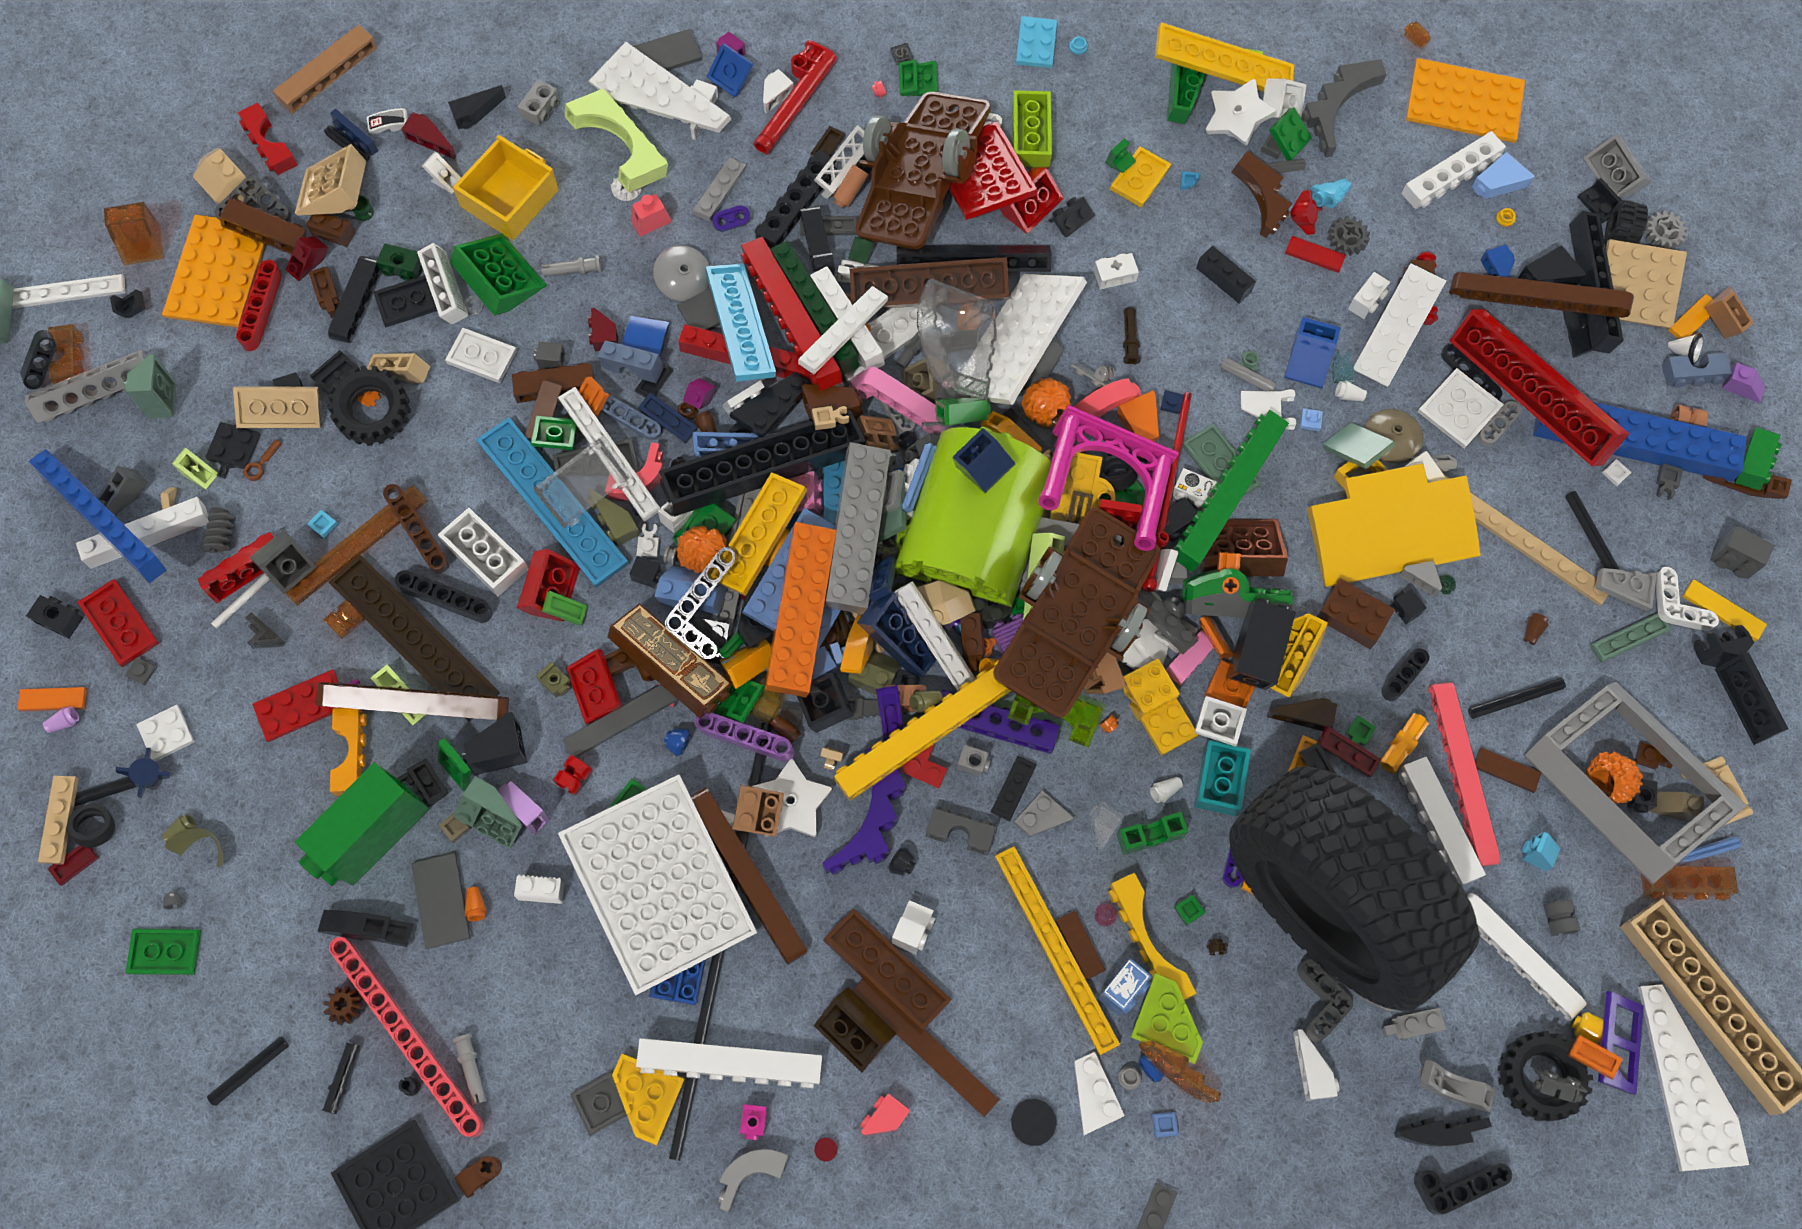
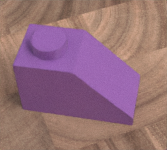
M1736 363L1731 368L1732 374L1725 380L1722 388L1760 403L1765 390V384L1755 369Z

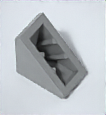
M1434 561L1405 566L1399 574L1403 579L1434 597L1442 589Z

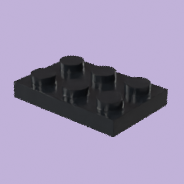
M425 275L373 291L385 327L437 311Z

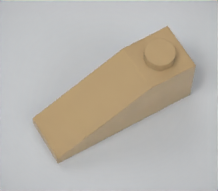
M415 353L373 354L367 366V370H372V366H377L380 371L386 369L390 375H395L398 380L407 383H423L430 368Z

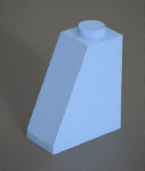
M1506 152L1475 179L1471 187L1477 195L1487 199L1527 188L1534 175Z

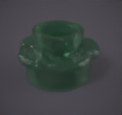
M1439 576L1442 594L1448 595L1451 591L1455 590L1456 582L1452 576Z

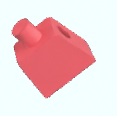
M657 194L652 196L644 195L641 201L632 205L631 223L640 237L672 222Z

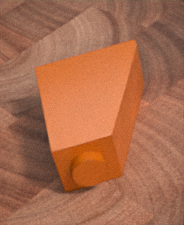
M1154 390L1118 406L1116 414L1126 430L1157 443L1159 431Z

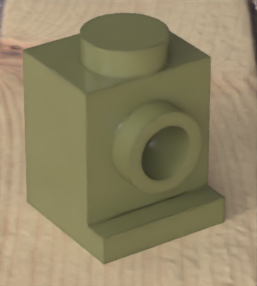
M552 661L536 675L538 681L555 698L559 695H565L570 690V680ZM555 677L558 678L556 682H551Z

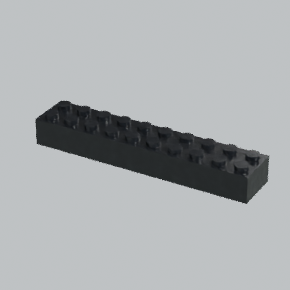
M848 409L846 414H841V416H849V422L846 424L836 422V427L815 430L814 421L660 470V485L673 516L675 517L760 489L764 486L771 472L790 479L845 461L846 450L850 442L861 445L866 443L851 409Z

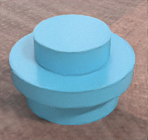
M1075 37L1070 42L1069 48L1072 53L1081 55L1087 51L1088 44L1083 37Z

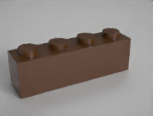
M229 198L220 215L222 227L291 255L297 239L306 237V229L301 225L287 222L280 216L270 215L260 208L248 206L241 200Z
M579 363L573 366L562 365L552 369L541 368L530 372L520 371L512 374L514 397L517 403L536 401L543 380L563 386L560 396L574 387L579 391L586 377L594 379V371L591 363Z

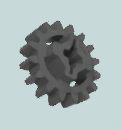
M1348 216L1344 220L1339 217L1337 222L1333 221L1328 230L1327 240L1331 241L1330 247L1336 246L1335 251L1341 250L1342 254L1348 252L1349 256H1352L1353 252L1358 255L1361 250H1365L1370 240L1368 238L1370 232L1366 231L1368 226H1362L1363 221L1357 222L1356 217H1353L1352 220Z

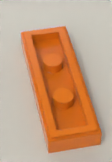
M85 687L20 689L17 710L48 711L60 710L63 707L68 708L70 706L75 710L85 709L87 689Z

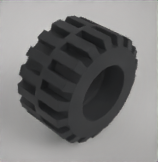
M1620 200L1612 210L1607 222L1604 235L1605 246L1610 239L1639 244L1647 224V206Z

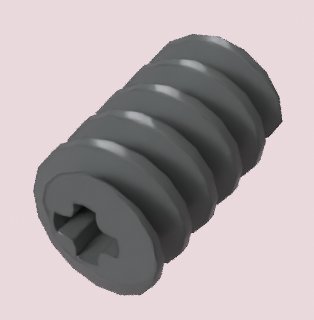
M210 508L209 522L206 525L207 530H205L204 534L206 537L203 539L204 545H202V550L210 553L229 551L230 548L224 544L231 543V539L226 536H232L233 532L227 529L234 528V524L229 521H235L236 517L231 515L226 509Z

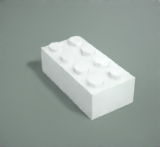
M470 508L466 509L438 534L442 543L497 597L528 571L525 561Z

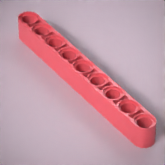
M1448 682L1430 685L1428 691L1432 695L1433 711L1437 714L1438 730L1442 733L1444 752H1447L1449 772H1452L1454 791L1458 794L1459 810L1461 814L1463 813L1465 833L1469 836L1470 844L1481 866L1499 864L1500 854L1454 684Z

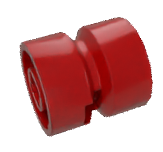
M569 755L563 764L564 769L559 770L552 781L563 789L565 787L569 789L568 792L572 795H576L582 787L581 781L587 780L593 770L583 761Z

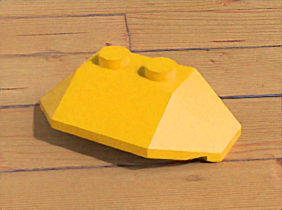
M1309 613L1294 619L1278 684L1271 687V689L1289 698L1302 682L1322 643L1328 622Z

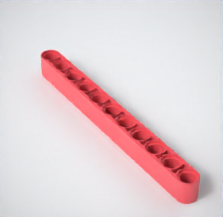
M344 937L333 939L329 945L330 953L460 1133L471 1138L479 1136L484 1129L482 1119L364 957L350 940ZM346 943V950L339 954V947ZM359 961V967L355 971H351L352 963ZM371 978V986L364 989V981ZM381 995H384V1003L380 1006H377V998ZM397 1013L398 1018L396 1022L390 1024V1015ZM409 1030L410 1038L403 1042L402 1034ZM422 1048L424 1054L420 1059L416 1060L414 1057L415 1051ZM436 1066L437 1072L435 1076L429 1078L427 1075L428 1069ZM449 1084V1093L442 1096L440 1093L441 1087ZM462 1102V1112L455 1114L454 1105ZM471 1120H475L477 1127L472 1133H469L467 1131V1124Z

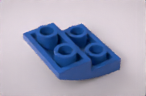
M631 316L622 345L656 353L661 357L665 347L664 340L669 330V322Z
M704 961L651 987L649 997L696 1005Z

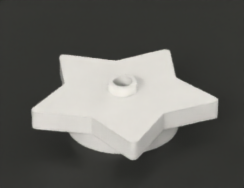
M1252 79L1235 91H1212L1211 94L1216 111L1206 128L1207 134H1227L1228 136L1235 137L1246 146L1253 132L1260 124L1277 114L1276 109L1259 98L1255 79Z
M790 759L776 780L754 785L753 787L784 793L777 833L792 829L811 837H816V810L831 793L832 788L806 780L794 760ZM788 798L795 799V802L793 804H788L786 800Z

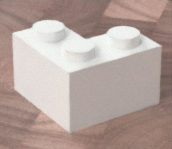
M909 900L893 934L892 944L913 954H916L918 950L922 951L928 936L925 934L926 929L931 931L935 918L932 917L933 910Z

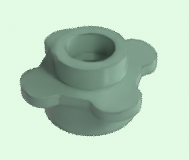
M1253 351L1243 352L1241 354L1242 361L1239 364L1252 371H1257L1260 356Z

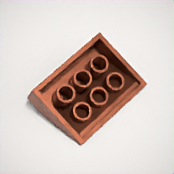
M1228 519L1200 564L1202 573L1215 570L1218 564V552L1240 553L1239 571L1245 576L1284 577L1288 556L1278 519ZM1252 524H1273V525H1252Z

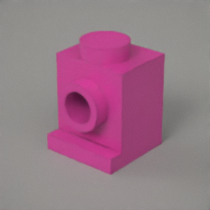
M743 1104L740 1134H745L744 1139L758 1140V1136L764 1137L767 1107ZM751 1118L757 1120V1125L754 1127L749 1126Z

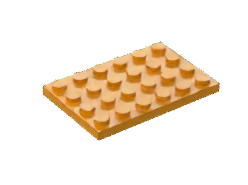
M1417 58L1414 66L1406 121L1484 136L1492 131L1499 140L1516 143L1525 80Z
M194 215L164 306L163 317L239 327L266 244L222 227L221 221L216 217Z

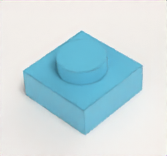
M320 510L307 525L324 539L338 523L324 511Z

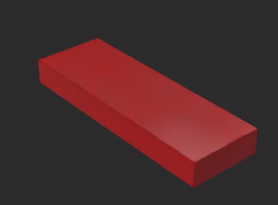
M1291 236L1285 251L1287 255L1337 273L1340 272L1346 256L1345 254Z

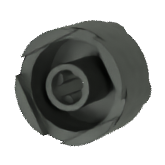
M972 596L976 608L974 612H982L983 627L993 629L998 623H1007L1011 616L1012 607Z

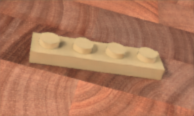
M53 776L38 862L41 864H64L69 838L67 822L73 813L79 778L76 776Z

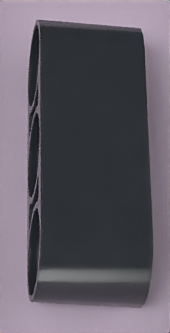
M40 330L35 333L20 371L22 381L28 389L35 390L42 386L57 347L53 335L47 330ZM45 339L50 340L48 344H40ZM38 357L43 358L40 362H34V359ZM30 375L36 376V378L32 380L27 379V377Z
M1417 648L1410 653L1382 687L1381 693L1384 699L1395 701L1405 692L1428 664L1430 656L1426 650ZM1414 657L1418 658L1421 664L1415 662ZM1401 672L1407 673L1409 678L1403 677ZM1389 687L1395 688L1397 693L1391 692Z

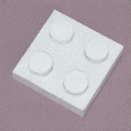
M178 705L136 724L146 748H151V759L155 762L195 742Z

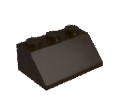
M849 987L834 998L813 1025L861 1073L897 1034Z

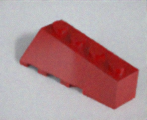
M270 532L259 536L256 541L242 547L232 557L224 559L215 568L204 572L198 578L202 590L217 604L263 574L250 557L273 539L274 536Z

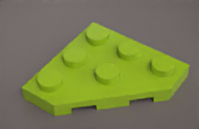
M1155 973L1131 1037L1195 1064L1203 1041L1176 981Z

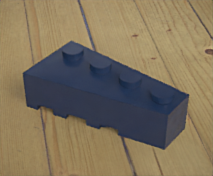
M891 591L890 594L872 602L857 624L908 673L924 677L935 662V659L923 639L919 638L916 627L909 621L904 607L900 606L897 595Z

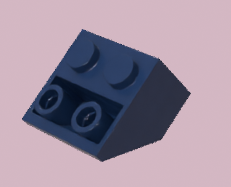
M984 428L952 457L956 468L984 493L990 490L1015 465V462L1000 443Z

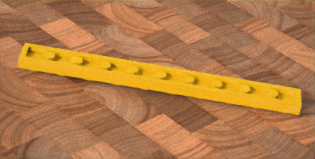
M1015 846L995 855L1002 873L1099 1056L1119 1046L1120 1043Z

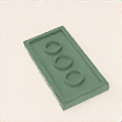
M1214 423L1182 442L1183 448L1205 476L1218 483L1222 481L1219 478L1226 468L1229 469L1231 467L1228 464L1235 454L1238 456L1236 450ZM1256 476L1243 496L1261 486L1262 483Z

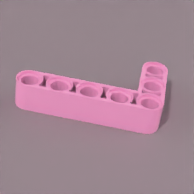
M869 367L853 377L848 386L854 388L856 395L860 394L862 402L874 396L929 432L932 430L937 432V435H940L946 425L936 420L935 404L876 367Z

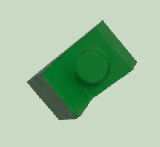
M1124 138L1110 151L1105 163L1109 167L1124 173L1136 162L1127 151L1130 143Z

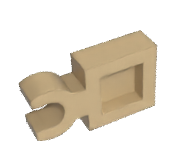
M832 406L812 409L815 430L836 427V422L841 424L848 423L849 416H841V414L847 413V407L842 406L834 411Z

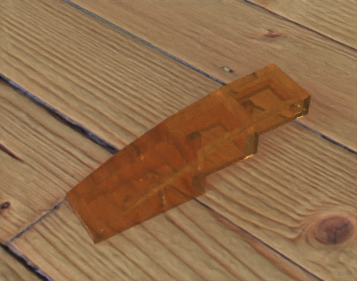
M1155 1041L1139 1043V1048L1153 1065L1185 1092L1205 1103L1220 1101L1221 1092L1203 1084L1205 1075L1187 1067L1188 1057Z

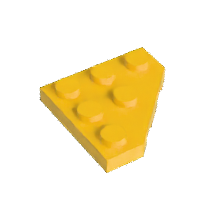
M621 1053L612 1076L634 1135L638 1139L657 1146L685 1079L678 1076L663 1075L664 1071L655 1070L654 1074L640 1073L641 1069L636 1068L637 1059Z

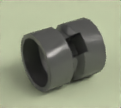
M1572 900L1555 901L1543 905L1546 917L1551 918V921L1548 923L1551 936H1558L1562 932L1566 935L1580 931L1578 919L1573 917L1575 908Z

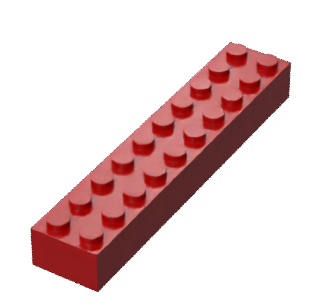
M1472 309L1449 340L1592 467L1604 465L1629 435L1624 428L1486 310Z

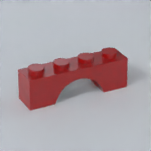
M258 102L238 112L241 118L238 122L244 131L248 130L250 132L247 136L253 145L257 143L258 147H256V150L261 158L266 157L267 160L264 162L270 172L274 170L278 176L298 166L284 142L273 143L265 140L266 132L272 125Z

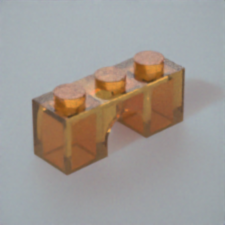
M73 324L48 327V331L53 335L57 345L55 352H65L60 360L50 363L49 380L55 384L83 373L84 369L81 366V360L84 359V353L80 348V343L83 342L82 332L78 331Z

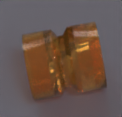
M345 600L337 607V612L332 611L323 620L342 639L351 632L350 627L358 626L365 619Z

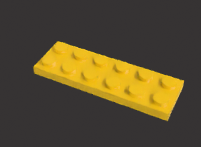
M771 472L728 545L737 549L739 559L722 580L721 585L744 596L747 595L808 491L805 486ZM725 551L723 553L724 560L731 562L733 558L732 553ZM714 568L711 576L718 578L720 572L717 568Z

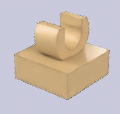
M826 746L823 747L820 756L827 758L824 768L833 770L836 761L841 762L843 760L845 752Z

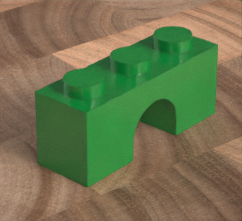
M1181 811L1161 817L1158 821L1141 826L1140 823L1122 828L1118 831L1117 838L1123 855L1184 838L1189 831Z

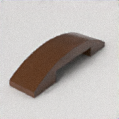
M1703 475V478L1707 481L1741 493L1772 499H1787L1792 482L1791 479L1772 475L1769 483H1764L1759 491L1737 483H1729L1725 478Z

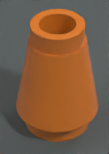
M470 887L466 890L465 916L471 922L481 921L485 918L487 909L480 888Z

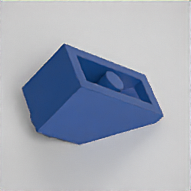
M1506 244L1486 251L1481 258V262L1488 275L1509 277L1515 259L1513 252L1509 250Z

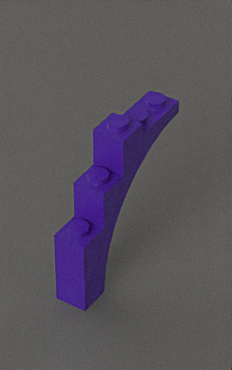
M872 746L865 749V755L872 751ZM898 769L872 786V798L868 814L860 830L840 852L822 862L826 874L830 872L832 875L843 871V866L849 863L852 866L859 864L863 861L862 857L866 856L869 864L872 862L879 864L887 859L886 856L889 855V849L880 830L883 829L884 832H887L895 827L898 818L889 798L892 800L898 799L906 791V785Z

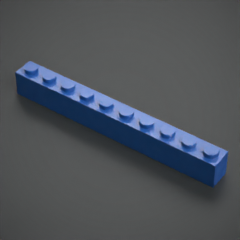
M47 449L29 460L39 475L149 584L167 571L156 555Z

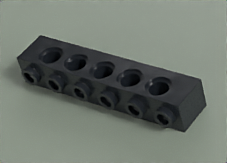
M819 150L814 156L812 155L808 160L807 166L799 171L797 179L789 184L786 193L778 198L773 210L768 211L763 223L758 224L756 227V239L763 237L770 250L783 243L799 222L801 217L800 209L809 208L822 192L823 188L814 179L831 159L830 156ZM834 161V170H838L837 161ZM823 174L821 179L828 184L831 180V174Z

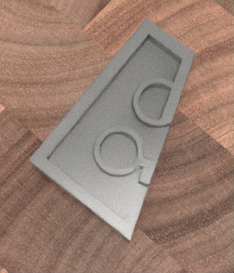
M1603 568L1598 571L1595 589L1642 610L1649 611L1653 607L1657 573L1645 574L1639 571L1625 572L1624 570Z

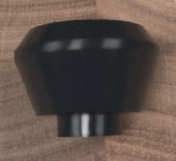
M901 847L892 858L888 866L890 873L904 876L906 873L910 875L916 866V863L913 862L915 857L907 847Z

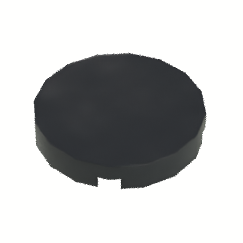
M1027 1099L1021 1102L1015 1108L1011 1117V1129L1015 1137L1029 1146H1040L1048 1142L1054 1135L1057 1126L1056 1116L1052 1108L1046 1102L1038 1099Z

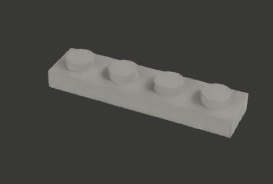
M729 157L693 209V215L711 222L746 169V164Z

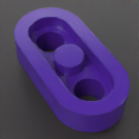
M741 205L719 211L713 217V226L720 232L744 226L750 219V212L745 206ZM742 214L744 218L739 220L737 215ZM722 219L726 223L724 225H720L718 221Z

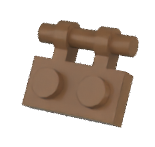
M860 416L857 419L863 436L869 439L865 443L866 446L891 449V452L899 450V445L893 443L897 433L892 419Z

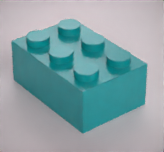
M1208 740L1203 750L1194 802L1195 808L1235 817L1238 815L1242 807L1251 749Z

